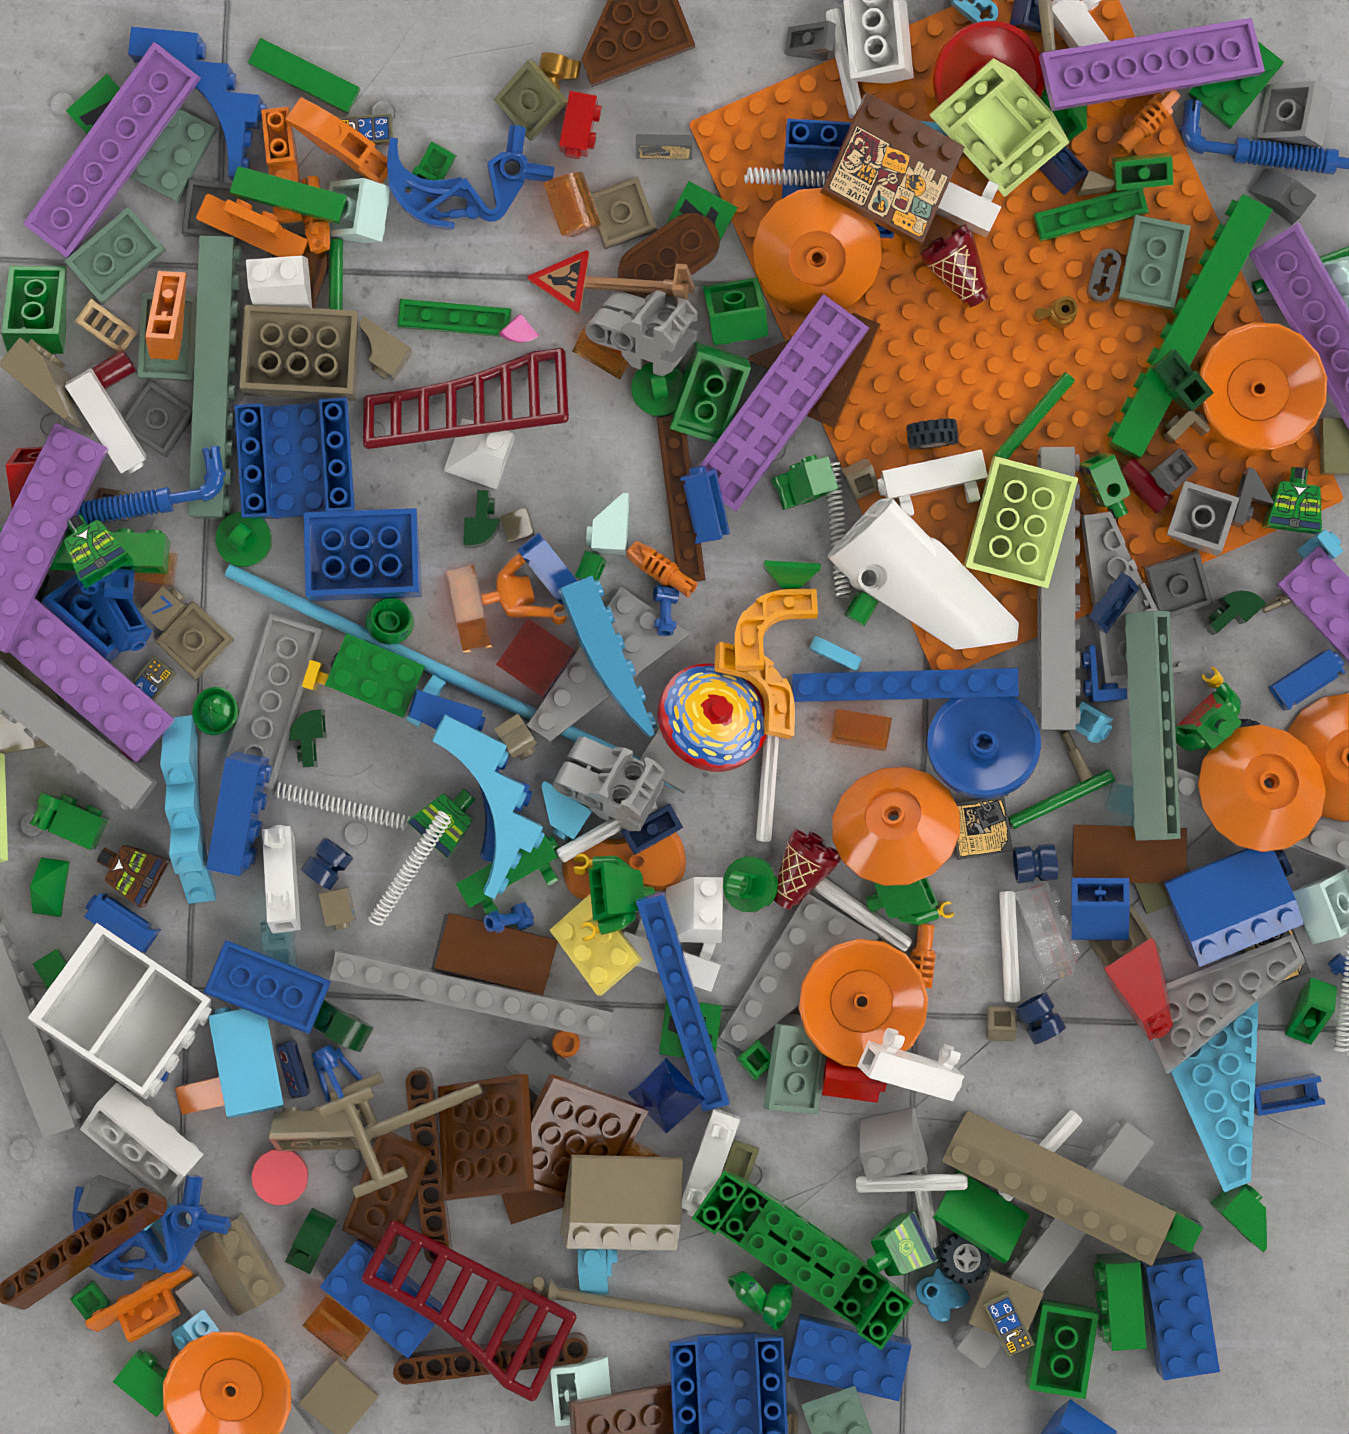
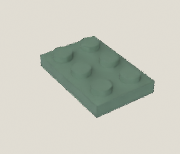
M179 108L129 178L179 203L188 186V179L193 177L217 132L216 127Z
M127 207L68 257L65 262L104 305L167 250L135 213Z
M1135 215L1118 299L1173 310L1175 308L1191 226Z
M142 293L137 377L139 379L194 381L197 296H185L183 335L178 360L151 359L149 356L145 335L153 294Z
M775 1024L763 1106L765 1109L818 1114L826 1056L810 1040L803 1026Z
M855 1386L801 1405L811 1434H872Z

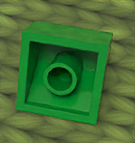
M757 277L703 286L713 345H727L732 342L756 340L769 336L766 308Z
M1247 1183L1227 1192L1222 1191L1210 1204L1251 1244L1264 1253L1267 1249L1266 1207L1260 1202L1263 1197Z

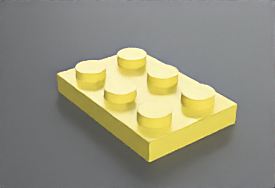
M589 894L554 925L550 931L596 995L602 996L643 959L621 930L604 935L597 933L588 942L582 940L583 937L592 934L590 928L579 930L583 923L589 922L593 925H598V922L593 921L591 894Z

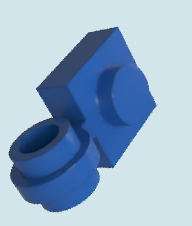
M117 569L88 588H85L80 580L78 585L85 594H95L100 588H104V597L132 600L135 570Z

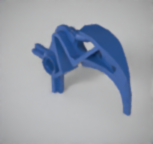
M509 125L506 152H501L487 162L496 208L491 210L487 208L466 178L458 177L432 181L411 174L399 160L398 138L390 137L387 157L388 184L398 204L418 222L431 228L454 230L455 222L440 220L446 217H450V219L468 217L472 220L480 217L488 222L500 220L506 214L522 188L525 179L553 183L555 167L528 163V158L522 155L526 127ZM509 162H515L519 165L520 171L516 175H509L505 172L504 166ZM410 187L412 191L410 193H406L405 188ZM453 196L462 197L467 200L466 208L451 209L449 212H440L436 209ZM432 197L433 201L431 203H428L426 201V198Z
M186 1175L182 1202L171 1206L160 1218L166 1251L153 1230L149 1228L146 1231H140L89 1267L106 1278L122 1281L134 1280L135 1272L122 1270L128 1267L129 1269L145 1268L147 1270L158 1268L164 1273H172L183 1265L203 1230L228 1234V1228H231L230 1217L208 1214L203 1205L199 1204L203 1177L199 1175ZM76 1186L74 1194V1232L93 1220L88 1213L77 1210L85 1188L81 1186ZM187 1213H189L191 1216L190 1225L186 1221ZM135 1246L146 1250L143 1259H132L128 1262H122L119 1259Z

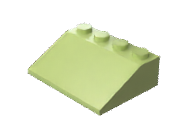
M993 456L963 566L1049 588L1078 478Z

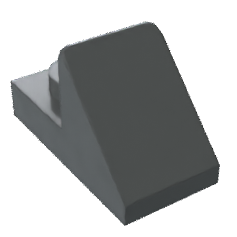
M823 21L788 27L784 54L799 58L827 60L828 52H833L836 24L831 21Z
M1180 447L1153 469L1150 474L1155 478L1156 484L1169 495L1198 468Z
M1249 467L1242 472L1236 493L1239 501L1231 525L1240 527L1245 525V521H1250L1254 506L1250 505L1251 502L1263 506L1274 504L1254 468Z

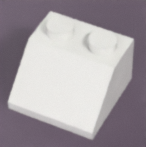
M304 256L246 260L248 289L253 305L312 308L308 258Z
M693 877L667 887L666 899L680 942L721 943L723 877Z

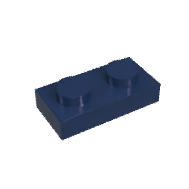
M1121 572L1118 578L1110 584L1102 600L1093 607L1092 613L1089 616L1097 629L1105 634L1108 633L1139 590L1129 575Z

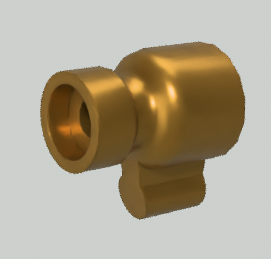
M542 52L539 68L560 91L559 80L579 79L581 61L568 59V57L556 53Z
M1061 297L1056 299L1048 309L1038 308L1033 314V319L1036 322L1048 319V322L1053 327L1063 329L1075 320L1078 305L1071 297Z

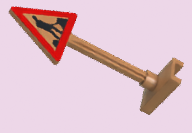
M588 250L527 277L530 283L576 314L581 313L585 289L653 293L658 290L666 293L668 297H675L676 303L678 297L689 301L688 293H694L695 291L687 264H676L673 280L652 281L587 276L590 259Z

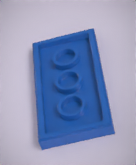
M225 940L203 993L310 1035L331 981Z

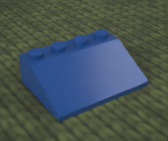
M417 508L304 512L305 595L309 601L422 597Z
M1246 848L1164 882L1188 954L1199 967L1304 924L1296 898L1274 851L1260 852Z

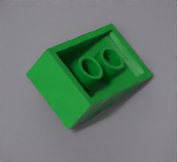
M9 266L1 331L7 352L21 338L27 343L32 339L51 354H64L66 338V266Z
M695 342L685 368L670 429L717 443L731 423L751 370L748 359Z

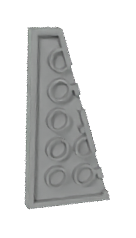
M1104 512L1081 516L1092 606L1094 607L1102 600L1110 584L1118 578L1121 572L1129 575L1139 588L1107 634L1098 630L1095 626L1102 682L1111 683L1128 680L1127 643L1124 630L1125 613L1158 610L1146 584L1142 582L1138 574L1137 565L1129 555L1125 546V540L1112 513ZM1171 639L1173 673L1186 671L1183 662H1180L1176 654L1175 646Z
M620 587L608 605L615 619V622L611 623L615 634H621L625 644V649H622L626 660L630 659L634 666L636 675H633V678L691 634L676 624L673 635H658L657 628H654V621L660 619V613L622 587ZM581 646L527 725L529 729L549 742L553 741L610 696L592 669Z
M808 894L795 910L719 1037L744 1052L799 1005L802 982L816 959L834 945L856 939L876 940L879 936L811 894Z
M1293 934L1166 984L1173 1026L1165 1036L1152 1039L1166 1075L1305 963Z

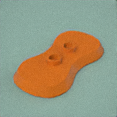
M676 832L636 855L633 854L624 838H607L581 853L585 854L589 859H593V856H618L629 864L632 869L639 870L643 875V885L653 887L655 891H664L667 887L679 883L684 876L686 868L684 846ZM574 858L567 862H562L564 881L569 891L575 897L584 900L591 894L589 872L587 871L582 875L576 874L574 867H583L585 863L574 862Z

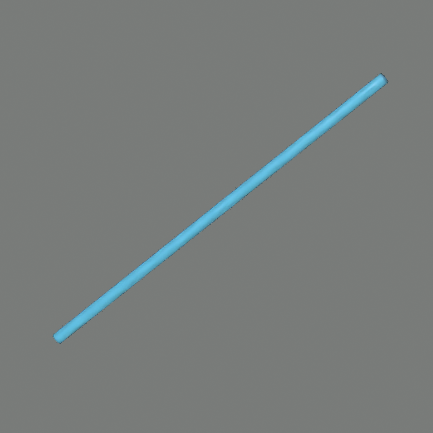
M230 564L225 572V577L345 634H350L425 666V672L435 675L514 714H519V716L529 721L538 710L399 643H381L370 635L367 628L239 567ZM574 726L560 734L573 742H576L578 737H586L611 749L618 748ZM633 755V758L640 759V757Z

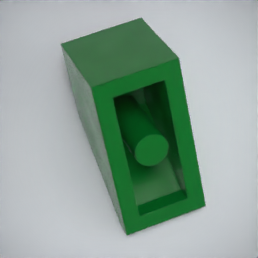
M1310 977L1298 995L1285 1030V1035L1312 1045L1335 1012L1337 986Z

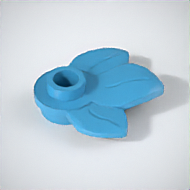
M938 1267L932 1276H926L919 1280L915 1292L918 1300L927 1305L929 1315L932 1318L948 1322L951 1309L961 1308L970 1301V1296L963 1286L946 1278L944 1272H941ZM933 1286L934 1293L933 1295L928 1296L927 1289L928 1287Z

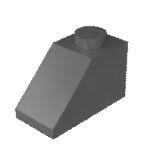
M1265 169L1248 191L1291 225L1303 215L1317 196L1296 179L1269 169Z
M97 1175L86 1183L77 1210L85 1213L101 1214L128 1196L131 1185Z

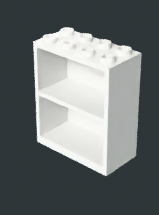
M96 923L28 1019L33 1025L146 1100L149 1095L154 1097L163 1085L162 1076L166 1071L171 1073L180 1061L177 1055L181 1049L185 1048L187 1050L196 1038L194 1031L199 1024L204 1026L209 1020L208 1016L212 1015L213 1012L211 999Z

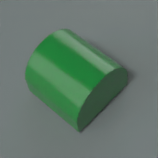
M585 550L574 577L582 580L593 576L594 581L600 580L607 562L602 556Z
M857 592L845 611L844 616L865 627L879 602L865 592Z
M757 1040L744 1052L742 1051L736 1057V1060L753 1080H757L769 1069L771 1054Z

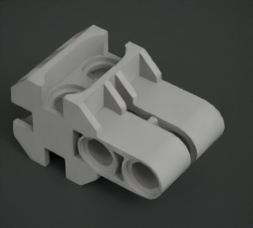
M658 290L646 296L645 299L622 291H615L586 325L585 332L593 342L622 351V356L632 367L641 369L642 359L653 362V374L664 376L673 371L696 341L697 331L688 327L693 321H697L698 312L688 300L680 297L677 298V308L667 305L666 293Z
M578 737L566 758L567 762H564L552 784L553 788L560 794L589 806L590 810L606 821H609L610 817L621 821L622 828L629 831H640L665 785V781L662 780L665 770L650 758L645 757L644 762L633 758V751L627 748L618 747L611 749L589 738ZM633 775L639 777L637 780H629ZM618 798L626 799L622 800L621 804L614 802Z

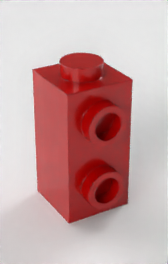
M569 91L559 143L560 152L564 153V156L568 158L580 159L581 156L588 157L589 149L594 150L597 133L592 132L594 122L600 121L602 106L598 105L596 95Z
M829 1057L826 1058L822 1083L823 1096L878 1103L880 1092L886 1091V1082L869 1078L859 1067L843 1066Z

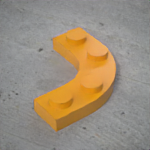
M784 589L773 591L760 596L754 604L746 611H743L735 630V670H764V634L770 626L778 621L817 619V590Z
M719 642L715 646V672L744 678L756 686L764 702V734L791 739L794 736L795 703L787 679L781 677L779 672L773 667L775 663L765 655L764 670H735L734 645Z

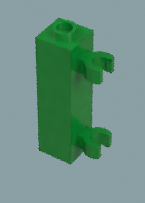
M545 833L538 849L533 847L531 853L521 848L518 852L522 856L516 868L510 867L505 877L509 879L507 887L537 869L540 870L548 886L559 880L549 862L558 858L556 850L560 848L553 835L547 837ZM492 863L456 883L468 907L471 908L481 903L486 915L496 910L500 914L492 898L483 892L489 878Z

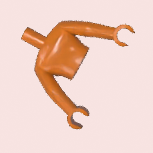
M520 553L513 557L497 574V591L481 594L483 605L500 602L503 610L509 617H551L552 622L557 625H562L567 620V616L558 617L555 615L556 612L564 610V606L561 604H556L552 608L531 605L535 603V598L529 576L513 575L526 563Z

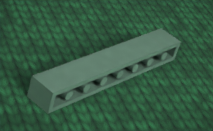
M1170 611L1125 613L1124 630L1126 633V661L1128 664L1127 688L1129 690L1128 715L1131 728V773L1133 775L1132 800L1134 803L1136 840L1181 839Z

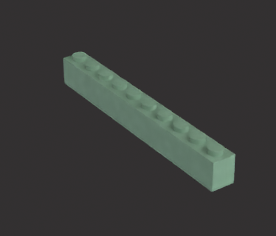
M199 236L189 490L200 489L201 485L205 484L204 475L206 474V468L202 452L203 448L208 447L211 449L212 446H220L223 471L226 472V476L224 477L220 492L213 499L205 502L203 499L189 502L188 516L195 519H225L227 513H231L232 498L228 496V485L233 483V469L229 468V457L234 455V441L230 440V429L235 428V413L231 412V401L236 400V385L232 384L233 373H237L238 363L237 357L233 356L234 346L238 345L239 333L238 329H234L235 318H239L240 304L239 301H236V290H240L241 276L240 273H237V262L242 260V247L238 245L234 237Z

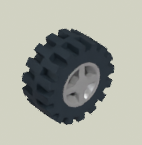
M955 419L919 421L918 423H911L906 426L909 449H932L959 443Z
M956 1233L949 1235L947 1239L941 1242L942 1246L938 1248L939 1257H937V1262L940 1263L939 1269L941 1272H944L946 1278L956 1283L969 1284L981 1280L985 1277L984 1273H988L990 1269L988 1264L991 1263L992 1258H989V1254Z

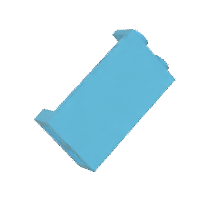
M230 1007L214 1010V1015H210L208 1018L227 1118L231 1119L283 1108L284 1104L268 1019L245 1009L231 1011Z

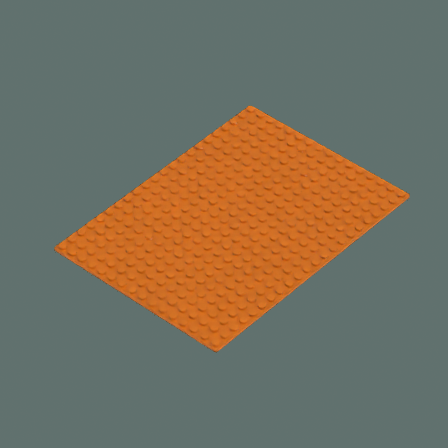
M991 0L998 8L996 21L1010 24L1014 0ZM1101 0L1097 7L1089 11V14L1109 41L1136 37L1119 0ZM951 6L910 24L909 32L914 78L887 84L857 81L861 100L868 92L918 121L935 122L930 117V114L938 107L933 89V72L938 54L953 34L973 23ZM976 7L981 12L979 17L982 20L986 17L991 19L989 16L991 11L989 9L981 11ZM1054 27L1056 50L1068 49L1069 46ZM1020 29L1033 41L1040 55L1044 53L1042 33ZM835 58L690 122V130L721 199L738 207L732 219V224L785 341L794 336L809 314L788 309L767 293L755 271L753 243L760 221L773 205L782 199V184H778V176L775 185L772 182V178L771 183L768 185L767 177L764 184L761 183V177L758 184L755 178L751 184L750 175L748 183H745L744 175H747L749 167L752 168L753 174V170L756 167L758 172L762 168L763 174L766 168H768L769 174L772 168L774 172L779 169L781 176V171L784 167L787 119L853 121L848 114ZM1161 92L1087 105V129L1071 140L1066 147L1088 171H1094L1112 179V158L1167 152L1172 156L1174 185L1143 188L1149 213L1143 216L1191 226L1176 298L1177 303L1179 298L1185 299L1189 291L1185 286L1193 273L1198 274L1202 265L1198 264L1206 248L1211 250L1215 242L1211 237L1220 224L1179 131L1170 115L1150 137H1143L1129 154H1124L1115 143L1131 127L1132 119L1156 94L1161 97ZM962 152L950 182L981 197L989 179ZM1037 169L1005 197L997 189L991 202L1001 206V209L987 237L985 238L972 231L988 287L986 292L989 297L969 308L967 303H963L923 263L922 256L920 255L923 250L928 248L929 243L939 237H943L945 240L960 225L935 214L925 239L920 246L895 233L893 238H880L882 260L874 283L857 302L844 309L850 314L856 313L881 324L836 429L822 423L841 468L844 469L863 459H868L873 466L877 479H881L880 474L885 470L982 449L988 475L994 453L1064 372L1071 375L1075 382L1008 460L1037 467V450L1040 447H1075V454H1079L1080 463L1100 453L1114 454L1120 469L1132 459L1107 446L1110 440L1107 433L1114 421L1119 423L1124 414L1120 412V409L1127 396L1133 397L1136 388L1133 387L1136 378L1140 372H1146L1150 365L1146 360L1153 347L1159 348L1163 340L1159 338V335L1167 322L1172 323L1176 314L1172 313L1173 310L1118 299L1134 218L1039 242L1033 220L1034 213L1122 190H1116L1112 187L1107 193L1078 196L1077 194L1084 181L1083 178L1066 195H1063L1040 169ZM1113 249L1121 257V266L1114 292L1106 302L1095 303L1091 301L1087 294V286L1096 256L1102 250ZM816 252L812 255V258L819 261L823 256L821 253ZM1110 256L1100 260L1105 265L1103 273L1107 274L1111 265L1115 266V263L1111 262ZM1241 270L1190 365L1192 371H1197L1199 375L1210 348L1227 332L1253 322L1265 323ZM1102 278L1097 287L1093 286V289L1097 290L1098 296L1107 292L1103 288L1105 279ZM1061 297H1071L1078 305L1075 320L1063 329L1053 327L1048 322V319L1041 322H1036L1033 319V314L1038 308L1048 309L1056 299ZM1255 385L1254 391L1257 394H1262L1263 389L1260 385ZM1173 399L1144 454L1137 460L1146 470L1151 472L1181 447L1198 468L1185 481L1235 497L1242 472L1249 467L1256 470L1270 497L1276 483L1280 481L1289 482L1291 467H1302L1308 469L1306 484L1319 486L1321 489V511L1343 500L1342 492L1334 475H1320V444L1313 428L1296 443L1273 451L1252 450L1224 439L1208 421L1207 425L1210 427V430L1205 435L1200 436L1189 426L1174 442L1169 444L1162 437L1168 431L1164 426L1174 416L1178 415L1181 418L1188 412ZM1201 404L1194 410V412L1199 411L1206 417L1204 409ZM946 418L956 420L959 443L932 449H909L906 430L908 424ZM1075 471V477L1078 478L1080 485L1079 499H1075V511L1080 513L1079 527H1075V539L1080 540L1079 556H1075V567L1080 568L1079 584H1075V595L1080 596V610L1075 612V620L1092 613L1093 609L1081 516L1109 512L1107 507H1100L1095 504L1079 471ZM986 479L976 482L980 494L978 502L967 504L964 485L910 496L914 509V514L910 517L930 538H934L942 543L962 565L965 561ZM1183 483L1171 492L1174 497L1157 514L1129 489L1130 496L1123 499L1128 513L1115 519L1125 540V546L1131 559H1134L1138 568V574L1147 588L1149 586L1143 567L1196 550L1167 535ZM1110 485L1107 488V493L1110 492ZM878 490L856 500L862 515L875 502L885 499V495L880 496ZM1251 502L1250 505L1254 506L1250 521H1245V525L1240 527L1230 526L1223 550L1218 556L1277 531V529L1262 528L1268 506ZM1199 551L1202 563L1218 557ZM965 567L1019 622L1017 641L954 650L910 621L931 670H963L1037 637V585Z

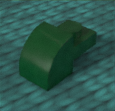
M1176 349L1169 351L1151 367L1152 371L1166 387L1165 391L1187 411L1193 412L1214 393L1199 373L1192 371Z
M477 490L476 518L465 517L463 546L465 548H478L488 544L494 539L499 530V519L489 518V514L494 515L495 498H490L491 493L489 490Z
M1241 590L1226 594L1218 599L1224 609L1219 607L1207 617L1210 622L1205 628L1211 635L1219 633L1233 619L1239 624H1244L1267 603L1260 596L1250 591Z
M318 709L305 712L295 720L291 727L289 740H301V745L297 746L298 762H302L305 768L318 767L316 739L327 738L325 710Z
M327 1000L323 1001L313 1025L315 1029L325 1034L326 1038L357 1052L362 1051L374 1028Z
M312 1207L292 1244L285 1262L311 1274L337 1220Z

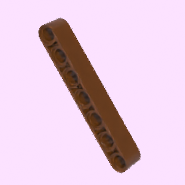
M424 1067L412 1070L405 1082L408 1111L415 1108L419 1102L428 1103L436 1099L432 1073ZM416 1074L423 1075L427 1081L426 1087H415L412 1082L413 1076ZM435 1113L410 1124L412 1142L431 1151L429 1159L433 1160L436 1164L434 1172L424 1171L417 1190L421 1229L423 1235L452 1249L447 1201H443L438 1115ZM423 1130L429 1131L433 1136V1142L423 1144L419 1140V1132ZM428 1187L436 1188L439 1192V1198L437 1200L428 1199L425 1195V1189ZM432 1215L440 1217L442 1226L440 1228L431 1227L428 1223V1218ZM424 1248L426 1260L433 1264L436 1255Z
M146 1188L136 1189L5 1279L0 1284V1303L20 1310L29 1308L161 1218L167 1210V1199L165 1196Z
M580 1332L569 1333L553 1366L582 1362L588 1354L589 1342L586 1336ZM556 1335L536 1337L519 1371L540 1368L545 1358L541 1354L540 1348L545 1345L551 1346ZM522 1339L501 1342L496 1352L499 1358L496 1364L504 1372H506L513 1358L512 1352L518 1348ZM571 1342H579L583 1346V1351L574 1354L570 1352L568 1345ZM488 1343L477 1345L485 1350ZM463 1346L413 1352L409 1358L402 1355L398 1358L393 1368L394 1378L397 1382L404 1385L490 1374ZM466 1356L469 1358L471 1365L462 1368L457 1364L456 1358ZM433 1359L439 1360L442 1363L443 1369L433 1371L429 1368L428 1362ZM409 1363L414 1367L415 1371L413 1374L406 1375L401 1371L400 1365Z

